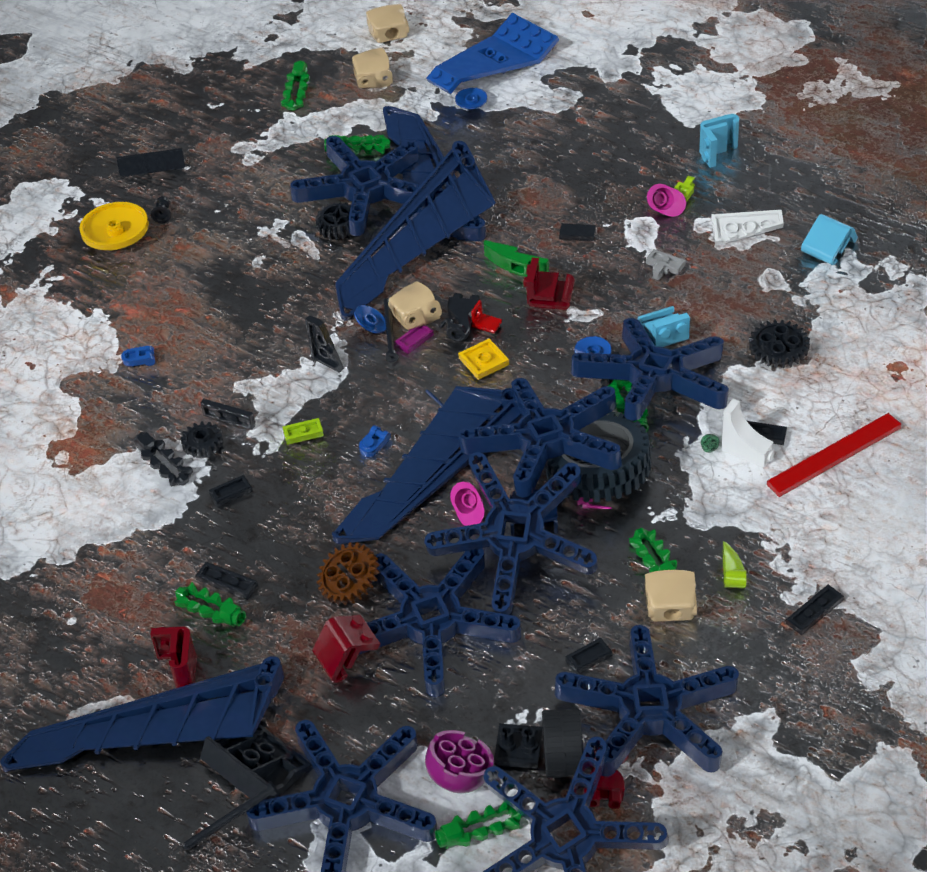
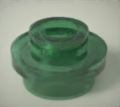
M706 434L701 439V447L707 453L715 451L720 443L719 438L714 434Z

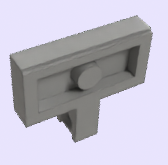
M653 249L646 258V264L653 266L652 278L659 281L664 273L668 274L670 272L678 275L686 265V260Z

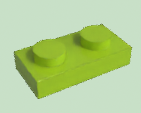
M319 418L282 426L287 445L324 436Z

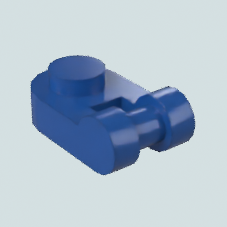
M152 346L127 349L121 354L122 362L125 366L143 364L152 366L155 364L154 348Z
M373 425L369 433L359 443L360 453L366 457L374 456L390 440L391 433L386 430L382 431L380 427Z

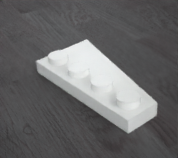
M782 210L712 214L711 216L715 246L780 229L784 225Z

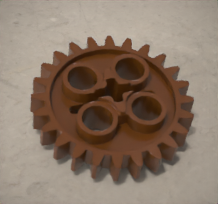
M349 542L348 547L342 544L341 550L334 548L335 554L328 553L329 559L322 560L325 565L319 566L322 572L317 574L320 578L317 581V584L320 586L318 590L331 603L335 602L337 605H340L341 602L347 605L348 600L354 604L356 597L362 600L361 594L368 595L367 588H374L371 583L378 580L374 575L380 573L376 569L380 564L377 562L378 558L374 555V552L364 544L361 546L357 542L354 546ZM339 564H342L358 581L356 584L338 567Z

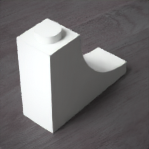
M732 399L725 408L723 415L722 451L764 467L774 457L773 441L760 435L748 424L742 414L740 401Z

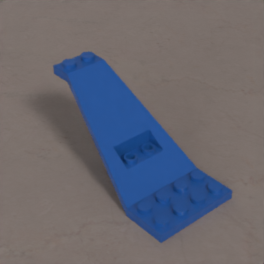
M511 13L492 36L437 65L426 79L429 83L451 95L461 82L498 73L505 74L506 71L541 63L557 44L559 38L528 20Z

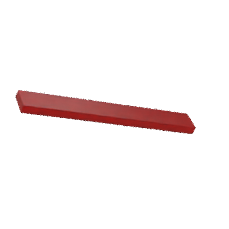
M887 413L767 480V486L778 497H781L901 429V423L890 413Z

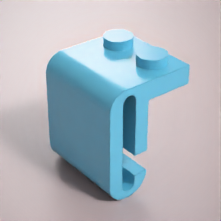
M728 114L701 122L699 152L702 155L703 161L710 168L716 166L717 154L727 151V144L732 143L731 147L733 150L738 147V115Z
M820 214L803 241L801 251L828 264L835 265L837 253L842 254L848 242L855 243L858 236L853 227Z
M670 306L638 316V321L656 347H666L689 340L690 317L687 313L673 314L674 307Z

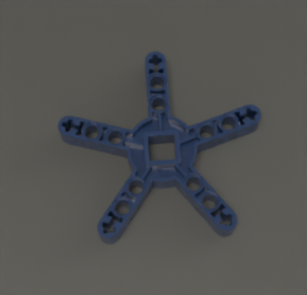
M330 136L326 139L327 156L340 169L341 174L299 179L290 183L291 199L296 203L345 197L352 201L349 213V232L353 236H360L364 234L370 204L383 199L404 204L420 186V184L394 178V176L419 160V143L409 140L377 161H361L339 137ZM435 194L431 197L432 201L435 199ZM427 202L420 209H424L428 205Z
M628 318L623 321L622 339L631 352L630 355L575 353L572 355L571 375L574 377L629 380L633 384L625 398L624 417L628 420L635 421L642 417L655 392L669 390L678 392L714 409H724L727 407L728 386L691 371L722 358L724 340L720 337H708L670 350L664 347H656L641 323L637 319Z
M517 378L512 381L511 386L513 400L523 416L518 423L465 428L458 433L460 449L464 454L521 449L523 455L513 475L515 493L519 497L530 496L537 485L547 460L563 454L609 470L618 469L622 465L621 451L618 444L578 431L616 409L615 389L610 386L602 387L566 408L559 410L544 408L529 382L524 378Z
M480 452L473 453L469 457L471 472L492 508L486 517L485 523L431 532L424 539L427 551L432 556L490 547L499 556L492 596V608L494 612L510 615L512 612L520 561L533 556L536 552L587 575L595 573L598 568L597 556L593 551L550 533L544 527L543 519L581 482L580 467L572 462L564 465L526 501L523 499H509L486 456ZM478 463L482 465L483 469L481 471L479 466L477 465ZM487 478L492 479L489 483L483 482ZM556 486L562 487L559 491L553 490ZM494 495H501L499 499L492 498ZM541 500H547V501H548V502H547L546 504H544V505L539 504V502H540ZM506 522L525 524L523 538L505 536ZM474 534L479 535L475 540L470 539ZM453 538L459 539L456 543L450 542ZM550 543L556 544L552 549L546 547ZM569 551L575 553L571 557L565 556V554ZM507 565L513 566L511 570H504V567ZM504 584L510 585L506 590L500 589ZM502 599H504L505 605L502 606V609H499L502 605Z
M483 548L465 551L439 585H425L421 587L387 555L382 553L375 554L378 558L377 562L380 564L376 569L380 573L374 576L401 603L399 612L367 622V625L380 642L379 647L405 638L423 645L424 680L426 692L429 696L439 697L445 691L442 643L449 641L456 634L507 643H515L520 640L521 625L519 618L516 616L460 606V598L485 567ZM439 610L441 615L423 621L421 615ZM360 651L359 654H362V653H365V652H368V651Z
M635 625L631 629L629 644L634 676L628 678L624 683L569 672L557 674L555 678V696L557 699L618 712L621 721L605 741L609 756L602 776L613 775L643 735L654 736L663 734L706 772L712 773L720 769L723 752L721 746L687 718L681 710L735 693L739 672L735 667L724 666L681 680L672 681L670 678L656 672L649 629L643 625ZM660 701V706H640V702Z
M309 720L300 721L295 727L298 744L319 776L313 790L263 800L246 812L250 827L255 831L319 819L328 827L321 872H346L352 831L358 830L370 822L424 842L433 841L436 838L435 830H437L436 818L433 814L378 794L377 787L417 750L416 731L411 726L399 728L360 766L353 764L339 765L315 725ZM342 790L356 795L351 805L336 801Z
M596 736L588 740L566 798H557L545 803L501 768L491 766L484 772L483 778L489 790L531 822V840L483 872H502L506 868H511L512 872H533L545 863L551 867L564 870V872H587L585 864L594 856L597 848L661 850L668 845L669 836L667 829L661 823L596 821L589 806L609 756L607 744L601 737ZM588 767L595 768L592 774L584 773ZM492 778H499L500 782L502 783V786H500V783H498L496 780L492 781ZM579 788L587 789L583 795L576 794ZM510 790H518L515 796H507ZM530 802L535 803L533 809H524L526 804ZM571 820L580 835L559 847L550 833ZM609 831L617 832L616 837L613 839H607L605 836ZM632 832L640 833L639 838L635 840L628 837ZM661 833L659 839L655 840L656 834ZM524 856H532L530 862L521 863V859Z

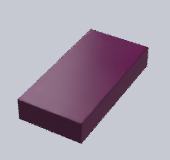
M426 325L413 328L397 339L395 346L409 354L434 335V331Z

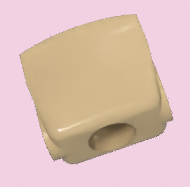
M401 4L386 5L366 11L368 29L376 42L383 43L407 37L409 25Z
M383 48L371 49L352 57L353 70L359 88L389 87L393 83L392 71L389 70V59Z
M420 282L404 287L389 298L388 306L393 316L407 330L432 323L440 319L442 314L440 303L435 300L431 290ZM435 308V311L430 313V310Z
M662 570L645 574L646 604L648 617L652 621L692 620L697 615L694 572Z

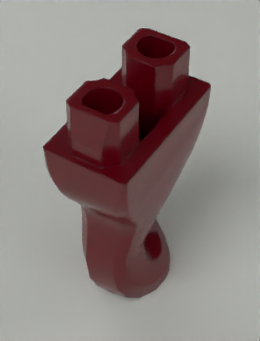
M628 756L625 758V760L622 762V764L626 762V760L628 759ZM590 767V768H591V773H590V774H592V773L595 771V768ZM618 770L611 776L601 775L589 807L596 808L599 806L600 800H608V807L611 809L620 808L624 797L625 781Z

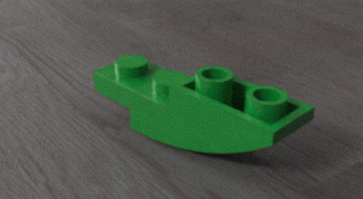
M487 240L484 241V255L495 265L506 271L527 277V264H531V259L534 257L539 258V271L549 272V259L519 253L518 247Z

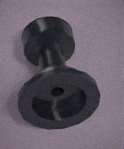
M159 197L156 200V207L151 211V218L160 224L168 222L171 218V212L168 209L170 201L167 197Z

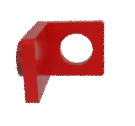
M481 300L476 303L471 311L472 327L495 333L502 323V319L482 313Z

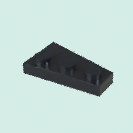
M309 315L305 322L311 358L340 373L344 367L325 323L321 319Z

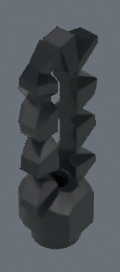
M140 432L136 435L134 443L137 449L141 451V459L150 460V467L159 469L161 478H169L171 487L175 485L183 486L189 482L193 469L183 466V459L181 457L174 458L175 455L172 449H164L165 442L163 440H155L147 432ZM157 450L171 465L177 468L180 472L178 478L156 456H153Z

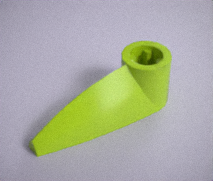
M723 541L724 588H746V570H744L742 561L735 550L727 542Z

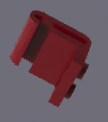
M532 257L531 264H527L526 275L528 276L524 277L523 283L527 290L528 305L536 308L568 309L570 307L575 278L571 274H567L565 281H558L559 273L539 271V258Z
M361 615L337 616L326 621L312 651L331 681L338 683L348 676L343 665L346 669L352 668L360 651L377 650L380 642Z
M184 626L151 628L150 635L157 659H171L168 662L176 688L195 683L197 655L189 628Z

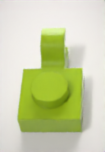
M688 176L684 183L678 182L674 189L684 195L686 202L694 193L695 184L693 181L695 177Z

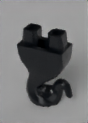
M454 293L453 297H449L447 304L449 318L443 319L439 324V328H443L446 325V335L450 339L463 341L470 335L471 311L480 300V296L472 295L470 299L463 298L461 293Z

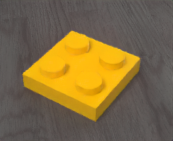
M490 338L458 353L459 359L478 380L509 365V359Z

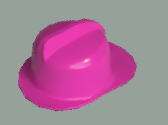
M655 184L647 193L649 206L664 215L678 216L686 207L684 195L667 185Z
M462 481L457 483L451 490L450 499L460 522L464 526L481 523L485 515L481 492L469 482Z

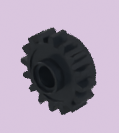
M201 421L200 425L193 423L194 427L188 426L187 431L182 432L183 437H180L183 451L186 450V454L192 455L193 458L210 457L222 447L223 437L221 429H218L216 424L212 426L211 422H208L206 425L203 421Z

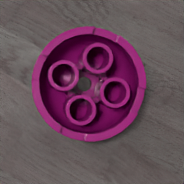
M447 730L437 733L430 742L425 755L426 770L430 778L444 790L461 794L473 792L485 783L483 778L484 772L487 768L493 766V754L480 739L477 742L464 736L466 732Z

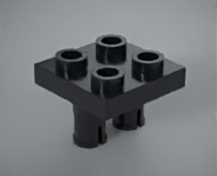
M499 723L494 765L538 769L543 727Z

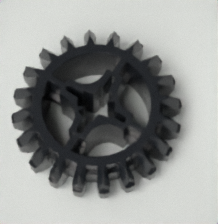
M340 201L338 204H327V207H322L315 219L316 228L320 235H323L324 238H329V240L336 239V241L338 239L350 238L349 213L351 204L348 205V202L342 204Z

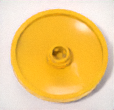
M113 202L101 205L87 213L82 219L79 228L82 240L88 246L99 250H116L130 246L140 240L148 230L149 221L145 210L140 206L129 202Z

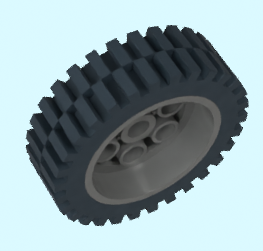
M610 412L609 415L601 417L578 431L618 444L622 460L620 468L609 470L566 454L548 459L545 464L548 481L567 463H576L580 467L581 482L567 498L573 495V500L579 501L580 497H582L584 502H589L590 499L600 502V498L611 501V496L619 499L622 498L623 492L629 495L632 493L631 488L637 490L639 483L644 484L646 481L645 477L648 478L650 474L651 454L648 432L646 433L644 426L641 427L640 422L628 420L622 413L616 416V412ZM556 486V487H555V488H556V491H559V490L562 489L561 486Z

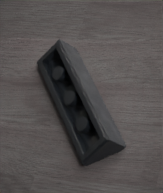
M182 148L116 157L120 177L185 168Z

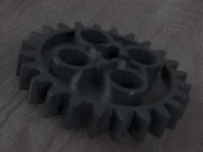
M774 320L772 324L766 321V325L761 323L760 328L755 327L754 332H751L749 350H751V355H755V360L761 359V364L767 362L768 367L771 364H774L775 368L778 365L785 368V364L792 367L793 362L799 364V360H804V356L808 355L810 338L807 337V332H803L804 328L797 329L798 324L792 326L791 321L787 324L784 323V320H781L780 323Z

